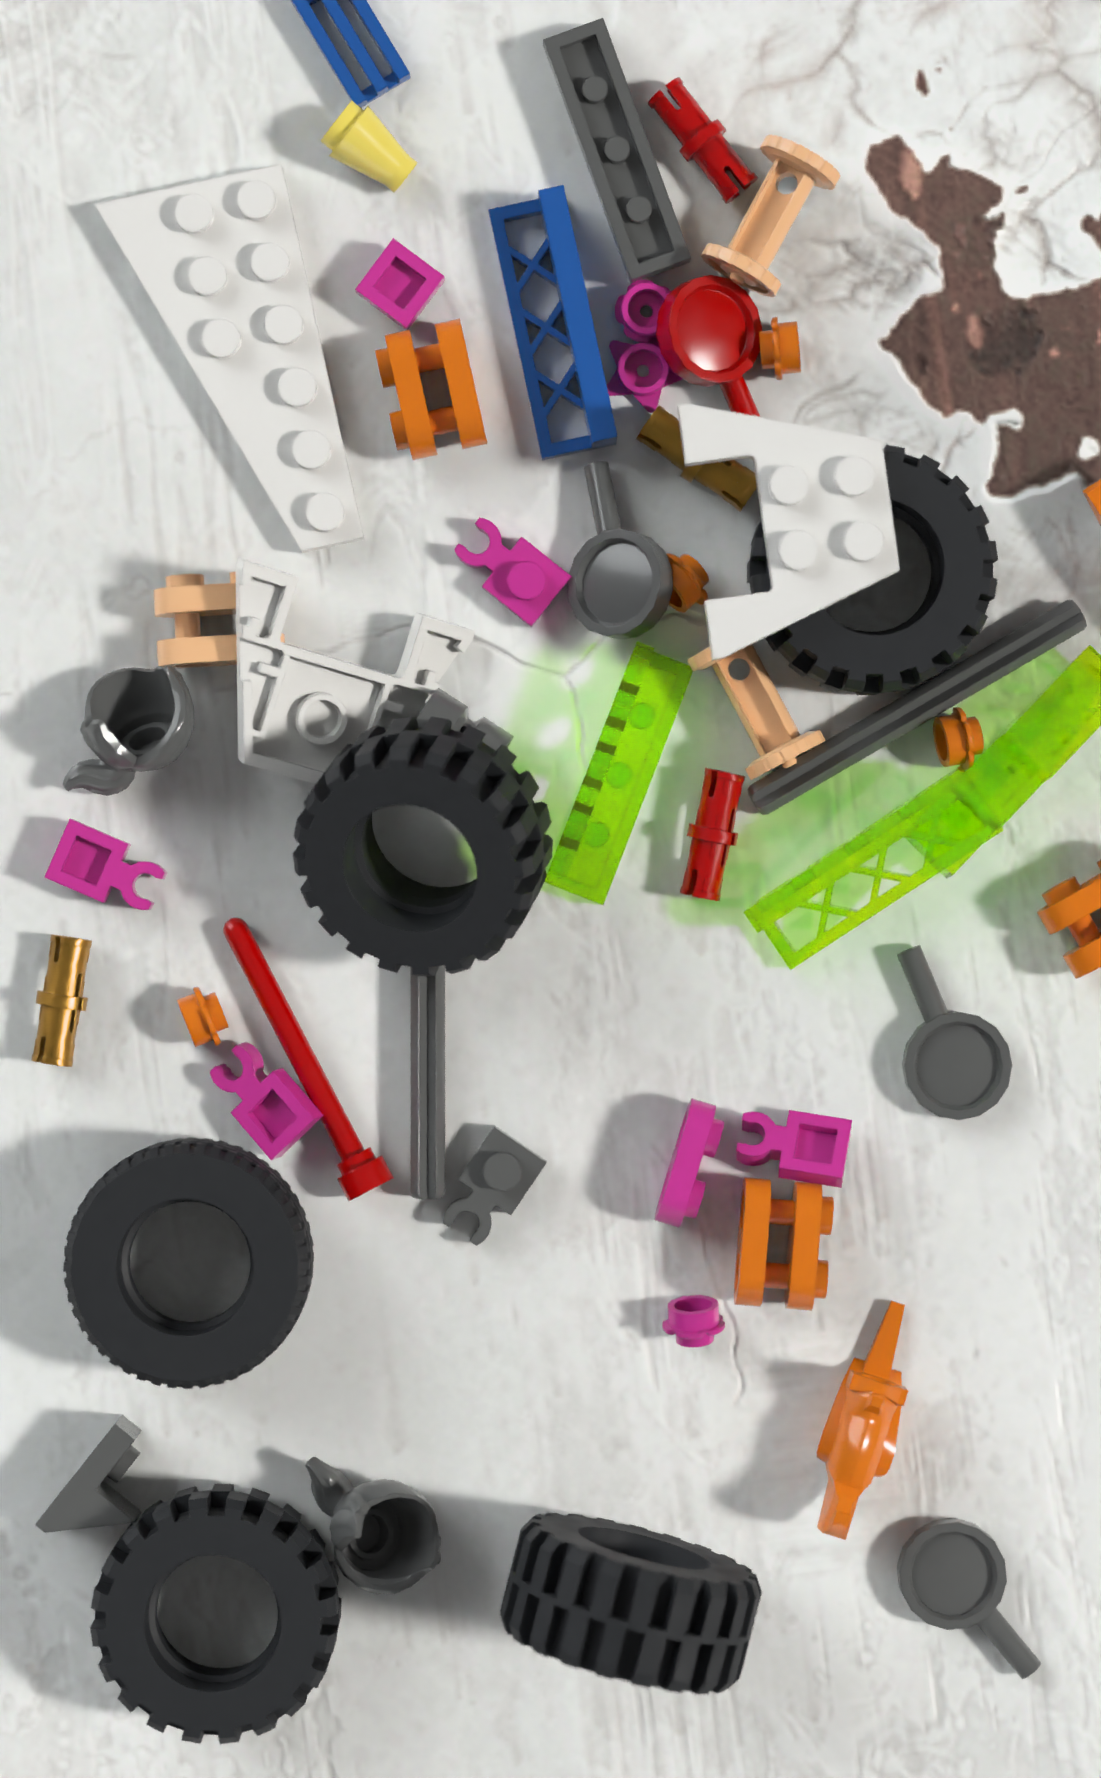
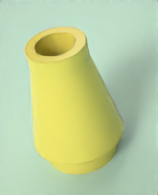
M352 100L320 140L332 150L329 157L384 184L392 192H395L418 163L405 152L369 106L363 110Z

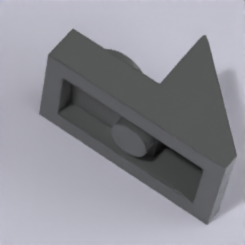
M121 1415L35 1525L44 1533L136 1522L142 1513L141 1510L103 1480L108 1476L117 1483L137 1459L141 1452L134 1448L132 1443L142 1430L125 1416Z

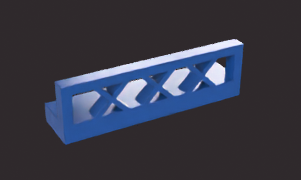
M564 185L538 190V199L488 209L542 460L616 445L618 435ZM541 215L546 239L531 260L509 246L504 223ZM548 250L554 274L539 265ZM512 259L527 268L518 283ZM534 273L557 287L559 302L546 322L522 307L520 294ZM561 313L567 336L553 328ZM526 321L540 330L532 344H530ZM547 335L569 348L573 363L559 385L538 372L534 363L533 356ZM574 375L576 376L580 398L566 390ZM539 383L554 392L545 407ZM560 397L583 411L588 431L587 436L555 443L551 442L547 417Z

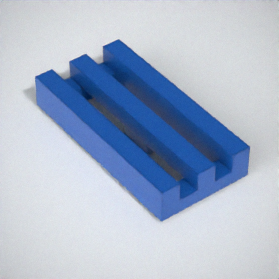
M291 0V3L350 101L352 100L359 107H364L411 78L410 72L366 0L349 1L392 73L385 77H382L337 0H321L371 83L370 86L362 91L310 7L320 0Z

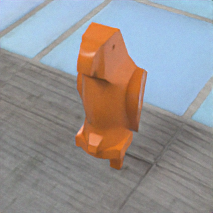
M892 1300L889 1303L866 1359L862 1360L854 1357L840 1385L816 1453L817 1458L825 1462L828 1475V1483L817 1528L824 1534L846 1540L859 1496L872 1483L873 1477H882L890 1469L896 1449L901 1406H904L908 1394L907 1388L902 1386V1372L892 1369L905 1305Z

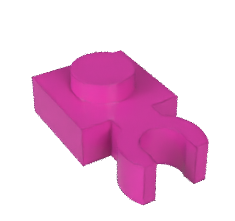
M479 517L475 526L488 536L490 543L487 550L480 554H474L459 543L454 549L459 560L469 567H486L490 570L492 574L482 585V588L532 628L565 587L571 576L523 537L518 540L511 550L507 549L502 545V538L498 528L491 521Z
M69 819L45 874V878L102 903H106L112 888L115 887L121 890L124 900L130 906L139 910H152L154 902L137 894L135 889L136 880L139 876L146 873L151 874L155 878L165 879L167 871L162 866L153 862L142 861L133 865L124 862L131 844L74 819Z
M248 1042L241 1043L232 1049V1052L241 1061L243 1066L240 1077L234 1075L226 1064L215 1066L209 1072L213 1082L220 1089L231 1093L236 1092L243 1100L230 1113L269 1159L274 1160L283 1156L324 1115L283 1068L274 1070L267 1076L263 1072L264 1062L258 1049Z
M789 1110L786 1126L775 1125L773 1120L763 1113H743L742 1131L758 1133L763 1137V1141L757 1145L737 1143L736 1160L747 1166H759L767 1163L770 1159L780 1161L778 1178L842 1188L852 1131V1120Z

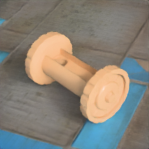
M767 135L760 150L773 163L771 169L728 247L708 243L701 254V258L711 268L734 283L763 296L774 297L780 289L781 283L768 268L813 186L833 190L841 175L828 161L804 146L777 135ZM785 177H793L798 183L796 189L790 194H782L778 191V184Z
M753 644L720 660L712 661L710 647L687 660L692 671L704 670L712 666L754 744L760 758L752 761L745 769L750 780L779 765H782L785 769L797 763L796 756L826 741L820 729L808 731L803 735L799 733ZM735 659H743L749 664L750 673L744 680H736L730 674V664Z

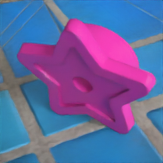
M655 337L650 338L647 343H637L634 345L613 340L609 344L617 366V370L607 384L610 396L634 395L647 412L653 413L658 406L662 388L683 379L672 371L662 356L658 339ZM641 365H645L649 369V374L645 377L637 374V368Z

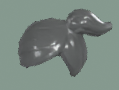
M170 665L165 667L157 666L155 669L122 668L102 676L95 682L87 695L85 717L80 731L86 744L99 759L81 761L72 767L62 783L67 791L84 788L104 796L118 794L129 787L134 780L136 771L145 772L163 769L178 759L188 746L194 729V705L181 673Z
M312 1457L307 1461L305 1467L312 1480L311 1490L315 1501L322 1512L332 1517L329 1529L331 1531V1541L334 1545V1560L342 1574L357 1587L374 1594H396L412 1587L440 1563L441 1537L438 1531L435 1512L429 1501L420 1492L402 1482L387 1479L374 1480L354 1487L342 1472L317 1457Z

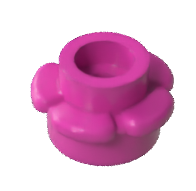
M638 280L627 287L625 295L618 297L615 304V318L618 323L623 324L624 334L628 338L640 343H647L650 338L654 337L657 339L658 312L667 294L671 292L666 286H659L651 280ZM643 306L651 307L653 313L650 317L646 318L641 315L640 309Z
M689 1295L678 1297L668 1303V1319L663 1321L662 1328L669 1335L675 1334L676 1343L680 1346L703 1347L711 1344L714 1341V1335L724 1330L725 1322L723 1321V1316L719 1314V1303L716 1299L703 1295Z

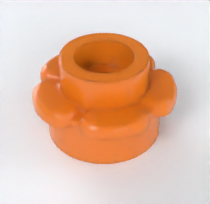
M773 317L771 319L772 330L759 331L762 370L775 369L776 379L782 380V374L801 373L797 321L778 323V317Z
M667 553L666 555L673 569V592L669 605L682 613H685L695 603L703 605L704 601L708 599V594L703 587L709 582V577L704 568L688 554H682L680 557Z
M954 707L952 709L953 713H950V715L934 719L933 737L938 758L944 767L963 765V768L967 770L973 766L974 755L983 753L984 740L982 729L975 716L967 718L962 708Z
M194 987L193 994L177 1000L195 1047L214 1041L215 1046H218L221 1041L217 1032L229 1027L215 992L203 996L200 988Z

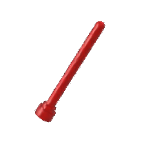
M237 917L229 919L223 927L224 936L309 1099L324 1115L320 1120L342 1162L337 1164L342 1174L337 1180L347 1200L351 1201L394 1177L382 1155L376 1158L371 1147L364 1149L247 923Z

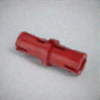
M677 77L665 86L668 89V94L680 109H675L661 90L655 93L647 104L656 111L683 145L679 151L686 161L695 160L721 194L723 201L728 204L740 196V194L738 193L739 189L725 172L729 171L744 191L757 181L758 176L752 173L738 153L724 138L723 134L726 132V128L719 119L712 122L683 85L682 79Z
M705 768L702 794L695 824L689 823L687 836L692 837L680 893L685 895L692 894L693 897L720 901V892L730 845L736 846L738 833L733 832L745 776Z

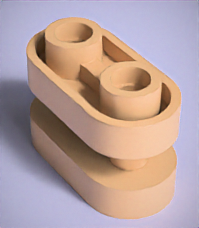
M236 572L229 573L230 583L205 585L204 575L166 576V587L153 590L155 617L174 618L176 638L157 641L158 666L165 667L170 665L173 668H197L237 665L236 634L201 636L200 625L201 616L236 614ZM281 633L280 640L285 643V636Z

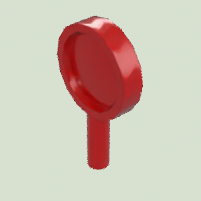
M708 275L681 283L667 294L658 312L656 335L662 356L672 371L688 383L704 387L719 385L731 412L760 417L743 377V374L752 368L760 352L759 331H763L758 308L747 291L728 278Z

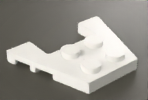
M678 405L677 412L685 467L750 458L754 462L771 590L768 592L704 601L712 661L723 659L900 571L882 440L698 405Z
M238 558L236 564L238 760L244 764L316 784L341 750L347 744H354L361 733L376 725L382 726L387 730L394 719L414 717L428 696L433 695L440 688L439 680L458 653H464L473 640L475 631L415 613L398 670L392 675L283 643L280 637L299 577Z

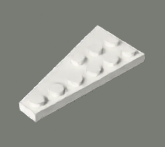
M282 164L94 204L302 553L365 540Z

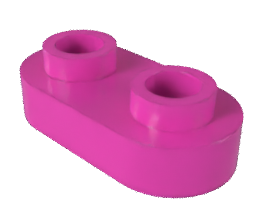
M693 1098L690 1099L661 1190L654 1218L655 1221L679 1228L684 1216L692 1219L696 1218L706 1186V1182L696 1180L703 1155L714 1158L724 1128V1121L714 1118L716 1105Z

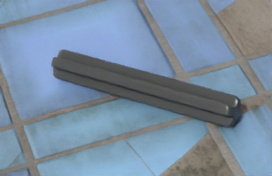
M444 965L440 966L435 976L412 975L411 967V1195L416 1199L432 1200L442 1198L445 1194Z

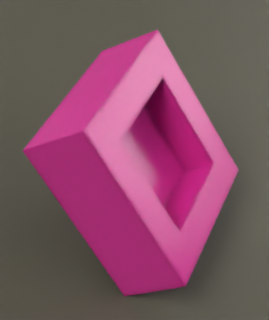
M393 238L355 288L356 294L403 329L408 330L444 283L445 276Z

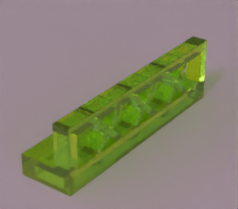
M638 641L631 654L544 883L604 905L693 673L690 665L654 652V647Z
M960 765L750 904L743 913L757 933L764 930L789 969L792 970L1002 832L1004 827L964 767ZM965 796L985 825L964 840L937 834L941 812ZM932 819L930 833L915 830ZM903 837L928 841L923 867L911 875L884 870L888 847ZM935 843L952 846L951 849L932 860ZM879 854L876 868L862 865ZM850 872L874 877L870 902L858 910L831 904L835 882ZM882 878L899 882L879 895ZM826 889L823 903L809 900ZM797 907L820 911L821 917L817 937L795 950L776 921ZM829 913L846 917L826 930Z

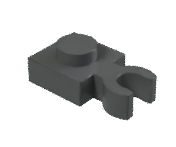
M494 1125L458 1179L473 1189L468 1197L459 1198L449 1205L444 1214L443 1224L450 1227L455 1221L456 1216L461 1212L469 1211L474 1213L479 1219V1227L473 1233L470 1242L476 1246L479 1245L490 1233L492 1224L490 1213L495 1205L512 1215L547 1161Z

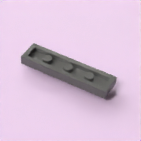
M601 18L543 39L544 50L630 284L690 263L691 256L604 19Z

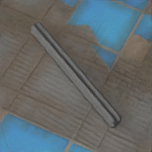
M1073 600L1064 601L797 757L796 764L787 769L780 767L751 784L747 790L754 806L762 815L770 814L1085 630L1087 623L1081 609Z

